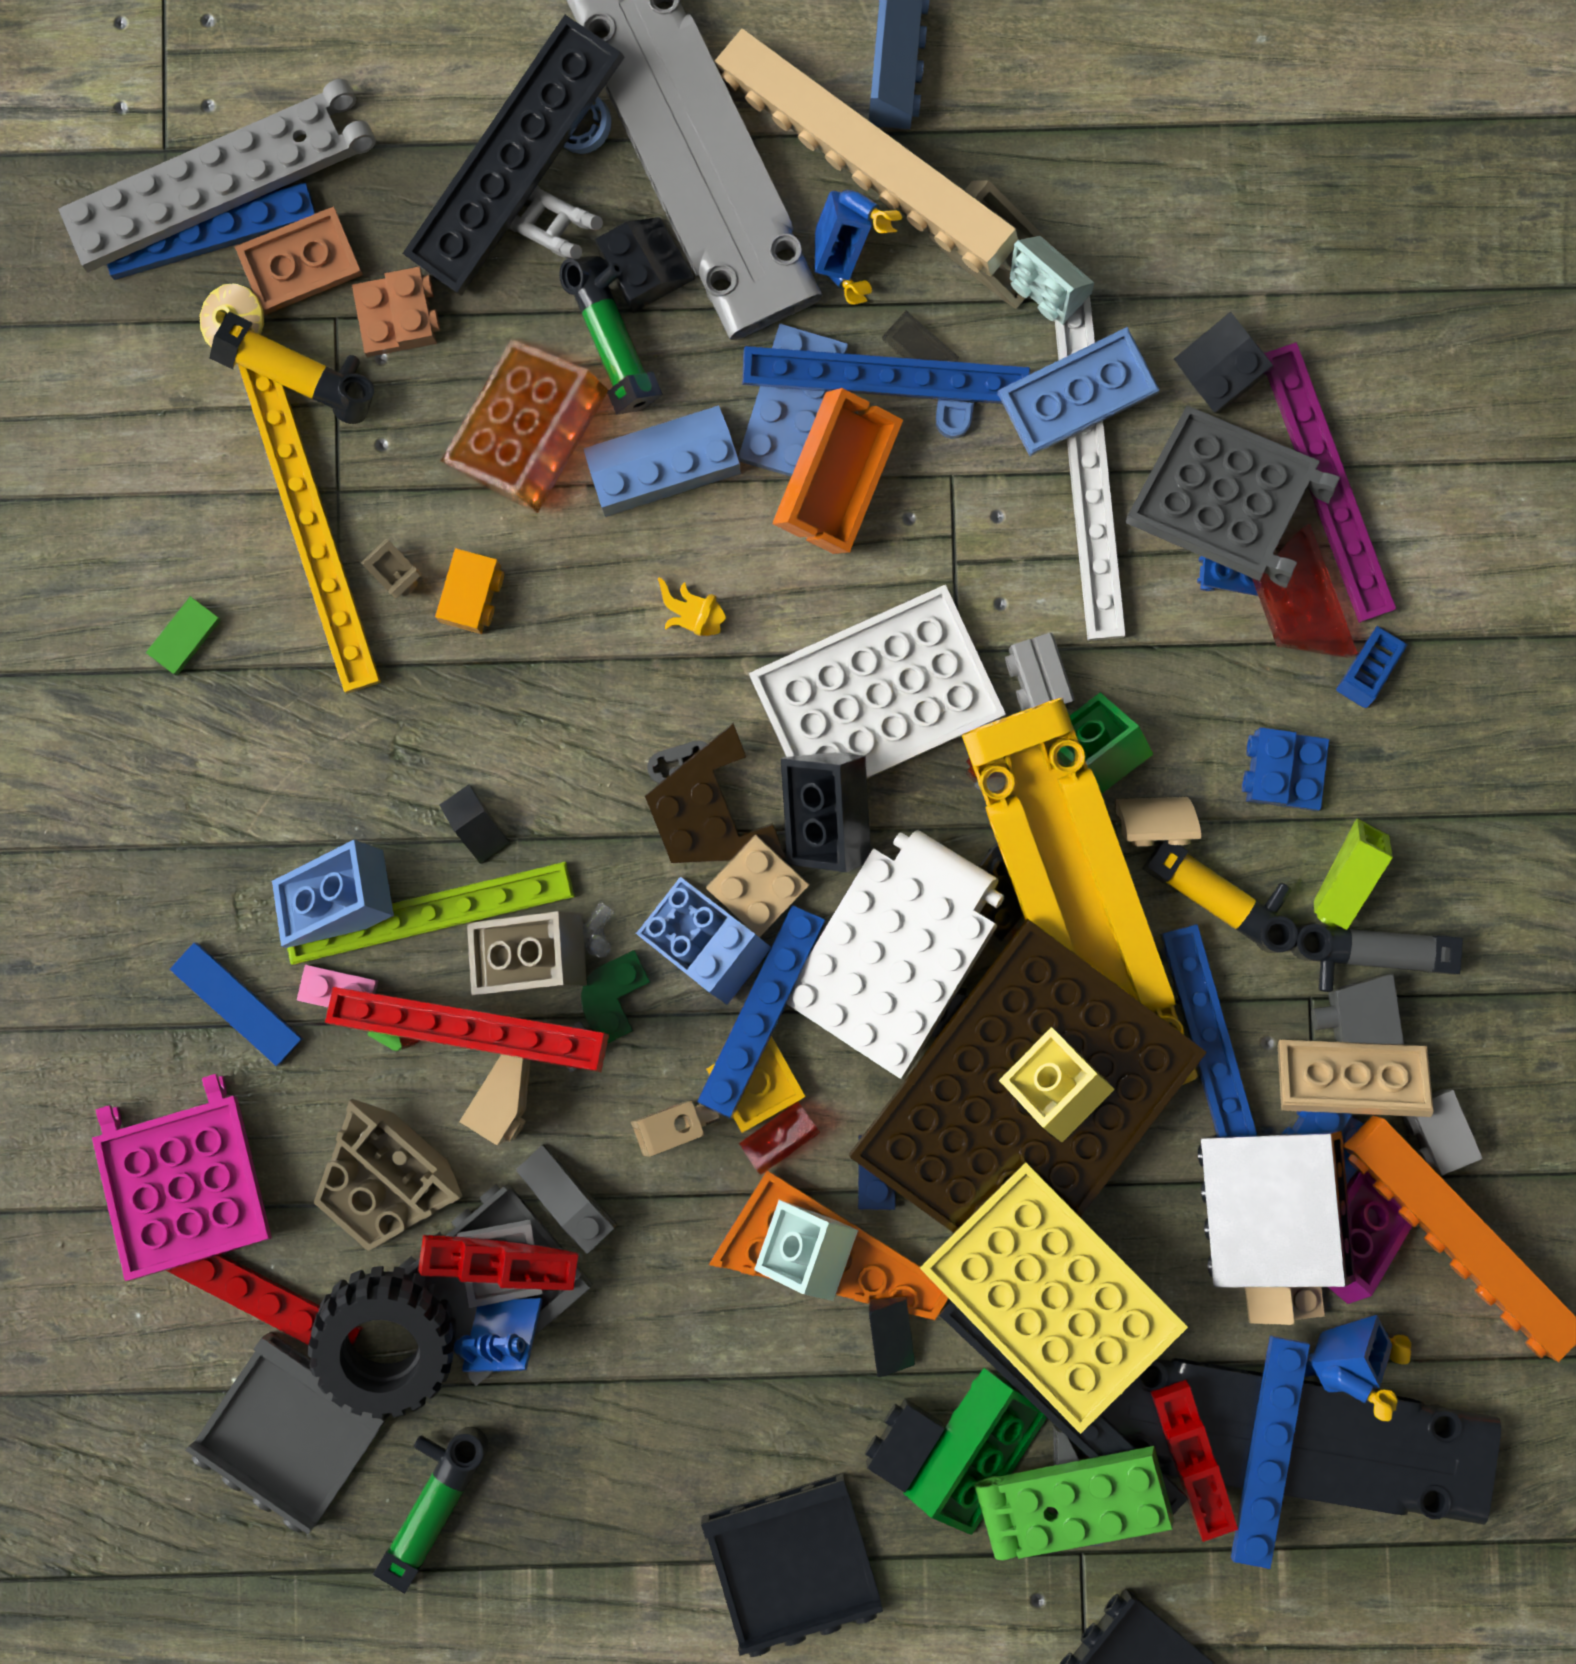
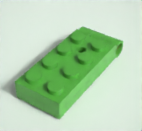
M1154 1446L1004 1476L988 1477L975 1484L996 1560H1007L1014 1557L1020 1559L1169 1531L1173 1528L1174 1516ZM1053 1507L1058 1513H1050L1047 1508Z

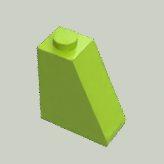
M1356 819L1314 899V913L1317 914V918L1330 927L1338 925L1346 930L1349 928L1393 858L1388 834Z

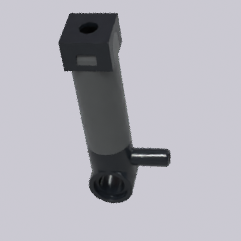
M1312 924L1297 928L1298 938L1295 945L1290 949L1293 955L1300 960L1320 962L1318 989L1323 992H1332L1335 963L1458 975L1461 971L1463 938L1354 928L1346 930L1342 927ZM1308 933H1313L1318 939V948L1313 953L1304 947L1303 941Z

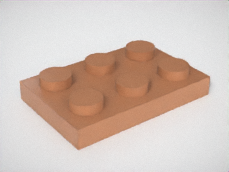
M334 206L235 246L253 293L260 300L264 315L363 275Z

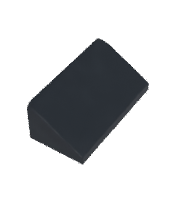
M907 1297L870 1299L869 1319L877 1377H884L914 1366L915 1356Z

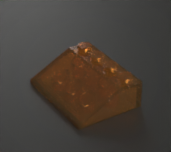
M511 339L440 461L510 501L538 513L606 397L608 389L589 370Z

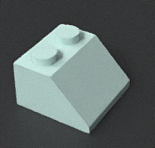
M779 1200L754 1270L804 1295L833 1301L858 1230L830 1217Z

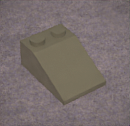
M989 180L971 181L964 190L1016 228L1018 240L1041 236L1053 246ZM932 233L928 235L952 261L1010 306L1017 309L1025 298L1019 295L1011 286L1010 272L1013 251L990 277L982 270L977 273L970 269L963 262L962 255L954 249L951 252L946 251L935 241V235Z
M556 911L467 923L471 995L587 986L582 913Z

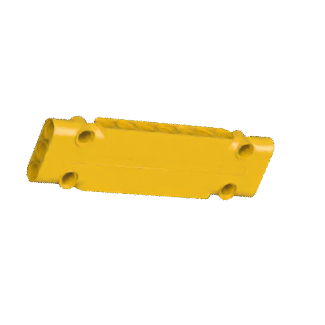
M1063 698L1045 702L962 734L961 736L978 780V786L987 804L985 808L1025 920L1027 918L1166 1022H1172V1026L1184 1034L1183 1026L1178 1020L1173 1006L1176 1005L1173 992L1098 783L1092 770L1087 767L1084 750L1078 742ZM1069 745L1073 748L1075 756L1070 764L1062 766L1057 761V753L1060 748ZM993 772H1002L1005 776V785L998 791H990L987 787V778ZM1196 1068L1192 1071V1073L1188 1076V1078L1182 1085L1189 1083L1198 1077Z

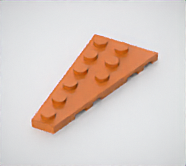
M768 1169L709 1262L711 1266L740 1271L744 1274L771 1279L754 1269L778 1201L782 1200L830 1217L858 1230L836 1295L866 1304L870 1303V1299L907 1297L909 1314L932 1320L937 1318L948 1300V1297L920 1269V1265Z

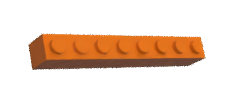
M1373 1115L1343 1145L1350 1154L1347 1158L1349 1163L1361 1174L1364 1175L1368 1172L1376 1180L1373 1184L1376 1191L1388 1201L1393 1198L1402 1207L1398 1213L1411 1226L1416 1227L1419 1225L1427 1233L1424 1240L1439 1254L1444 1251L1452 1259L1449 1265L1464 1280L1470 1277L1478 1286L1474 1290L1476 1294L1488 1305L1492 1306L1495 1303L1503 1311L1500 1315L1503 1322L1515 1332L1521 1330L1529 1338L1525 1344L1537 1356L1543 1358L1546 1355L1559 1362L1576 1345V1316L1385 1119Z

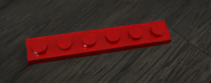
M220 1254L166 1270L305 1344H309L311 1331L320 1305L240 1263ZM359 1325L348 1334L352 1346H354L362 1330V1327Z

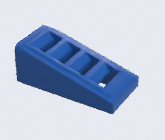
M1376 626L1337 686V692L1359 706L1367 708L1376 699L1408 644ZM1375 642L1392 652L1391 657L1374 647ZM1367 655L1385 665L1384 668L1366 658ZM1360 667L1375 676L1376 680L1359 671Z

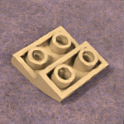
M1188 797L1116 799V814L1121 819L1122 835L1127 841H1132L1133 846L1154 845V840H1168V844L1188 845L1191 843V839H1201L1199 820L1195 808Z

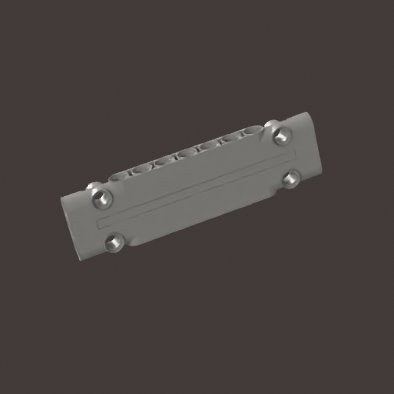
M566 0L577 23L594 34L598 31L608 32V36L602 40L619 50L625 57L606 84L605 89L695 275H699L706 289L707 297L713 303L729 339H741L818 302L823 297V294L806 262L799 240L792 233L793 226L789 215L690 14L686 15L680 0ZM664 1L673 4L670 8L665 10L656 7L659 3ZM784 249L790 250L795 254L788 261L781 260L776 255ZM719 279H725L731 284L728 289L723 291L714 289L712 285Z

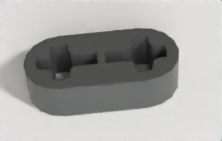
M692 741L655 753L649 759L647 765L651 779L658 784L665 779L661 773H654V768L659 766L658 760L665 759L667 763L679 761L681 766L683 759L693 756V749H701L707 743ZM678 767L671 768L669 770V775Z

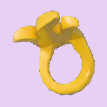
M660 577L658 578L665 606L681 616L669 619L665 624L666 630L678 625L693 631L698 636H710L720 633V624L725 621L726 616L716 601V595L709 594L706 599L692 595L688 592L684 582L681 585L680 592L687 602L674 599L670 595L665 581Z

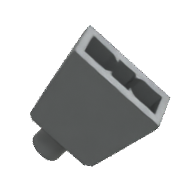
M1393 974L1378 975L1333 989L1328 994L1330 1006L1313 1008L1311 1011L1314 1029L1333 1028L1336 1042L1404 1044Z

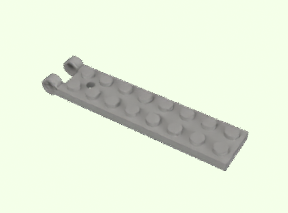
M345 79L333 80L324 87L323 93L58 208L82 267L88 273L346 158L371 150L376 143V139L366 121L352 122L344 128L341 135H338L330 118V115L345 112L356 103V96L350 83ZM307 135L304 141H295L298 136Z

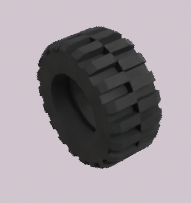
M384 1266L372 1267L370 1274L365 1275L363 1270L352 1273L349 1283L341 1279L333 1286L332 1293L326 1294L320 1304L311 1331L308 1356L311 1357L309 1366L312 1375L319 1377L318 1387L324 1394L329 1392L333 1394L331 1400L339 1407H343L346 1404L351 1407L350 1413L359 1416L362 1415V1412L372 1413V1418L383 1419L385 1413H392L395 1418L405 1415L406 1409L409 1407L413 1411L423 1407L426 1403V1397L429 1399L434 1398L441 1390V1384L447 1381L451 1370V1363L453 1362L457 1330L456 1320L451 1317L452 1307L449 1301L446 1299L440 1301L442 1291L435 1284H431L429 1287L424 1284L426 1277L418 1273H414L413 1277L404 1274L405 1268L394 1266L393 1272L384 1271ZM372 1320H387L406 1328L414 1336L419 1347L415 1353L402 1361L378 1363L360 1355L352 1346L348 1334L362 1323Z

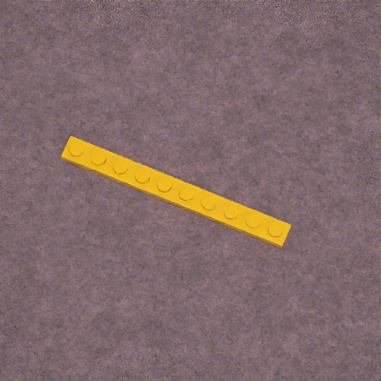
M238 364L343 690L346 694L379 684L381 680L285 386Z

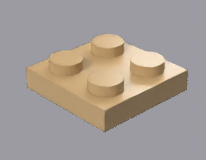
M755 835L706 886V889L760 938L809 886V883L760 837Z

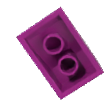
M1357 1171L1347 1184L1356 1281L1346 1287H1328L1347 1304L1373 1295L1412 1228L1398 1213L1402 1207L1393 1198L1388 1201L1373 1187L1376 1180L1368 1172L1363 1175Z

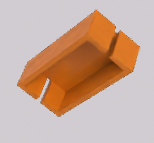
M844 388L825 393L772 523L799 538L807 537L806 541L832 554L850 553L903 422V419L878 406L868 407L869 401Z

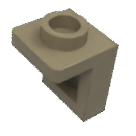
M387 538L361 562L395 599L400 595L403 597L407 596L419 584L417 579L421 576V573Z

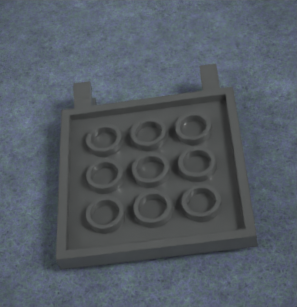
M1186 406L1127 515L1126 523L1258 581L1266 573L1274 583L1287 588L1297 562L1288 558H1281L1274 555L1306 489H1311L1316 498L1329 504L1340 477L1318 471L1319 460L1195 408Z

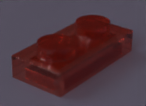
M797 1101L739 1144L754 1168L762 1175L817 1136L820 1131L800 1102Z

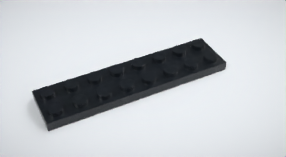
M565 14L402 254L462 296L625 58L623 54Z

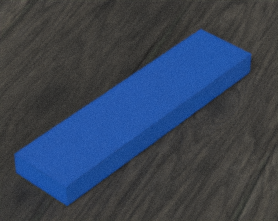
M194 942L169 969L275 1066H280L303 1040L295 1030L197 942Z

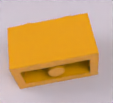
M455 548L435 618L440 623L482 634L484 626H490L494 615V606L490 605L494 591H500L504 580V571H500L501 565L497 559Z

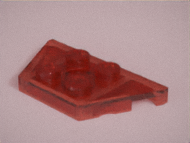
M1305 525L1276 554V556L1281 558H1288L1297 562L1287 588L1274 583L1266 573L1263 574L1260 581L1252 579L1277 647L1345 658L1354 656L1358 653L1311 525Z

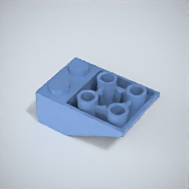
M681 877L636 933L726 1005H728L772 948Z

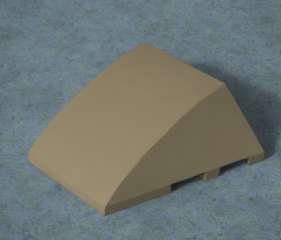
M351 1099L346 1109L347 1115L342 1129L338 1131L336 1137L337 1143L332 1158L327 1163L314 1204L367 1251H370L413 1224L431 1216L448 1204L459 1200L463 1195L448 1160L396 1114Z

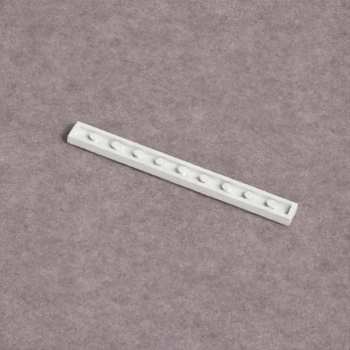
M1090 296L1064 325L1055 319L1059 360L1095 343ZM1103 421L1067 438L1088 641L1125 637Z

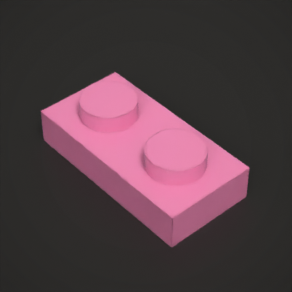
M305 965L297 1001L328 1007L333 987L375 994L378 980Z

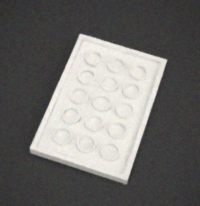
M946 584L749 673L750 679L786 757L835 752L866 755L867 779L1006 715Z

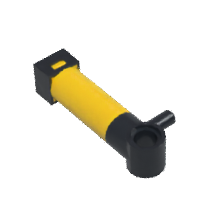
M228 312L214 335L209 359L231 369L235 367L236 363L332 408L335 416L342 422L358 424L364 421L373 398L374 387L368 378L355 373L360 365L358 357L354 355L347 356L340 371L337 372L252 331V322L232 312Z
M1168 840L1160 841L1142 869L1162 883L1166 882L1255 942L1262 951L1282 953L1290 950L1295 945L1298 938L1295 924L1290 919L1277 914L1292 891L1285 883H1279L1266 904L1263 905L1188 854L1189 851L1181 845L1168 844ZM1272 925L1279 926L1283 932V939L1278 945L1273 944L1268 938V931Z

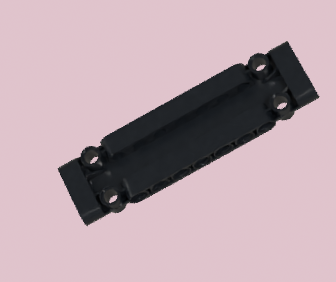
M1172 1358V1361L1156 1359L1150 1365L1157 1368V1376L1153 1381L1144 1383L1139 1376L1101 1413L1130 1443L1136 1440H1143L1146 1442V1447L1154 1446L1161 1472L1165 1475L1179 1477L1151 1392L1186 1380L1191 1388L1200 1420L1205 1427L1214 1459L1219 1465L1224 1485L1243 1488L1263 1373L1180 1358ZM1303 1381L1284 1490L1285 1496L1395 1515H1408V1512L1423 1514L1430 1519L1447 1518L1482 1525L1487 1523L1501 1439V1422L1498 1417L1449 1409L1439 1404L1425 1405L1422 1401L1396 1396L1397 1408L1392 1413V1419L1390 1421H1381L1373 1413L1374 1403L1368 1400L1363 1403L1345 1392H1328L1324 1389L1321 1382ZM1441 1416H1446V1428L1441 1432H1435V1421ZM1079 1448V1453H1080V1455H1081V1456H1087V1455ZM1435 1490L1437 1493L1435 1502L1430 1506H1424L1423 1499L1426 1493Z

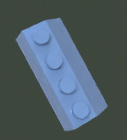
M879 0L869 122L876 127L910 129L912 117H919L921 95H915L914 88L915 82L922 83L924 61L917 60L918 48L925 49L927 26H920L921 14L928 15L929 0Z
M719 405L583 448L605 517L741 474L740 463Z

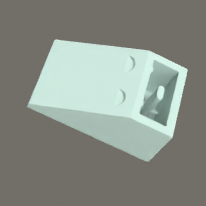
M1041 236L1021 239L1014 244L1010 272L1011 286L1022 297L1027 298L1030 296L1039 304V311L1050 321L1056 319L1064 325L1092 294L1094 282Z

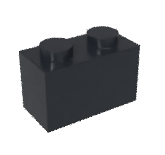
M906 1398L900 1406L896 1403L892 1406L884 1420V1423L888 1425L881 1437L875 1435L864 1453V1455L868 1456L866 1460L867 1469L904 1493L945 1429L942 1421Z

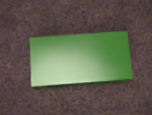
M190 596L146 651V654L178 676L221 619Z

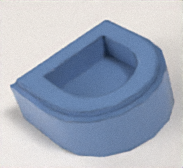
M938 399L935 421L939 433L950 439L965 435L972 421L974 403Z

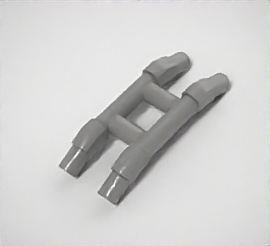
M537 186L528 198L532 202L522 217L519 215L515 217L508 229L526 236L550 249L560 257L579 259L582 255V248L560 238V236L571 221L581 228L599 230L603 225V221L600 216L591 214L579 207H574ZM545 208L558 214L547 231L534 225Z

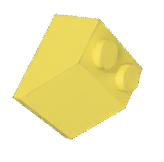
M1052 1027L999 1080L1035 1120L1060 1142H1063L1115 1090Z

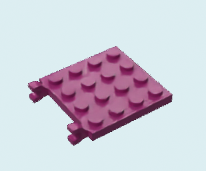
M213 1074L202 1078L208 1099L207 1104L126 1128H120L122 1119L119 1107L112 1108L109 1105L95 1109L102 1135L92 1137L125 1281L136 1280L272 1239L237 1096L226 1098L227 1088L224 1076L218 1077V1074Z

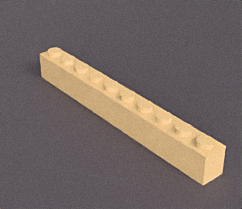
M744 29L737 33L715 60L721 77L730 91L735 92L737 89L746 95L745 99L753 108L760 112L765 109L772 114L771 118L780 128L785 131L789 129L799 134V140L812 151L816 148L826 154V160L835 169L841 171L844 168L853 174L852 179L862 189L866 191L870 188L880 195V200L889 209H900L907 215V220L919 231L927 229L935 235V241L948 252L954 249L962 255L963 262L973 271L978 273L982 270L991 277L1014 250V244L1018 241L1016 228Z

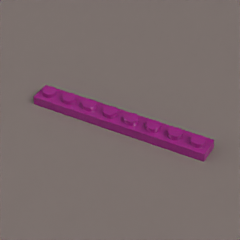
M1295 342L1266 352L1264 354L1276 367L1267 374L1294 450L1319 460L1318 471L1340 477L1329 504L1316 498L1311 489L1309 490L1357 620L1361 623L1396 610L1395 604L1298 344Z

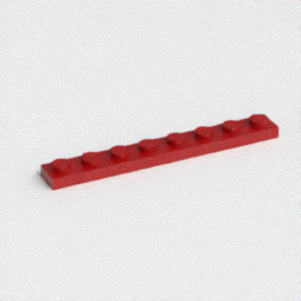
M337 987L332 989L325 1023L334 1026L602 1072L609 1038L608 1034Z

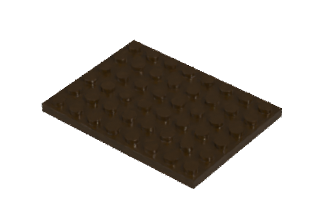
M1027 918L851 1150L849 1157L952 1233H955L1025 1162L1081 1217L1207 1052ZM1051 1027L1115 1089L1063 1142H1060L1045 1130L999 1081Z

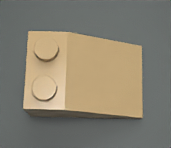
M501 1055L459 1122L495 1145L515 1139L526 1123L521 1117L526 1110L531 1060Z

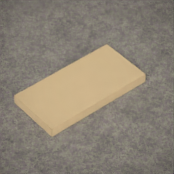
M1279 1040L1281 1110L1431 1117L1434 1112L1427 1046Z

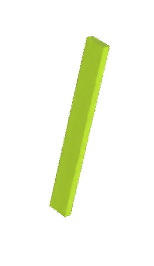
M567 862L392 903L394 916L367 929L287 948L291 965L305 963L574 898Z

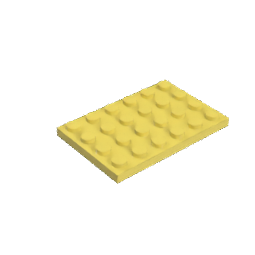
M1027 1162L920 1267L937 1287L1080 1434L1188 1328L1181 1318Z

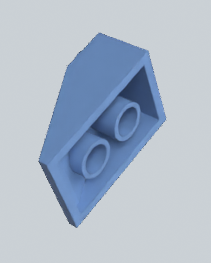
M352 840L272 881L281 947L284 948L364 930L394 916L383 850L357 840Z

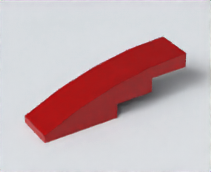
M423 1235L418 1271L421 1276L458 1277L461 1282L498 1283L500 1288L573 1290L578 1253L499 1240Z
M1184 1380L1151 1392L1184 1493L1188 1497L1187 1501L1202 1541L1205 1542L1238 1530L1219 1465L1214 1459L1205 1427L1200 1420L1188 1382Z

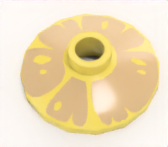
M225 284L213 290L204 301L200 313V329L210 347H212L215 333L228 312H232L252 322L251 330L261 335L264 326V310L259 298L249 288L238 284Z

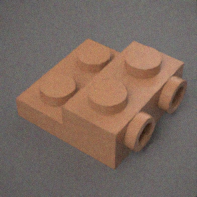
M420 267L384 273V279L352 285L364 353L367 357L437 344L435 332L440 331V323L436 309L430 310L428 300L429 297H434L432 282L429 275H423Z

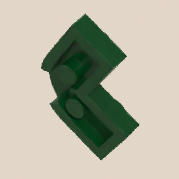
M635 950L596 968L587 977V986L582 987L581 1006L592 1031L609 1035L608 1043L634 1031L618 998L651 983Z

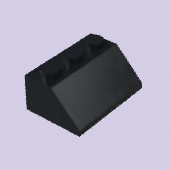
M835 752L781 758L787 864L839 872H848L864 865L871 853L866 755Z

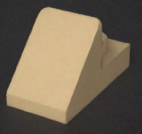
M1245 1287L1249 1323L1291 1325L1295 1324L1294 1320L1325 1317L1321 1287Z

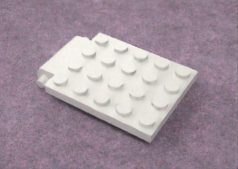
M919 830L912 833L910 837L902 832L896 836L893 844L900 848L901 851L895 861L873 848L808 956L787 1002L789 1006L900 1079L906 1078L997 927L995 923L979 913L986 902L998 908L1004 899V895L994 890L998 884V878Z

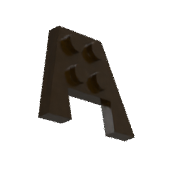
M734 722L645 794L646 801L671 863L730 861L755 835L760 837L781 858H786L773 823L742 835L738 834L714 773V769L746 758V753Z

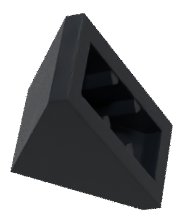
M469 784L440 804L452 829L480 864L511 844Z

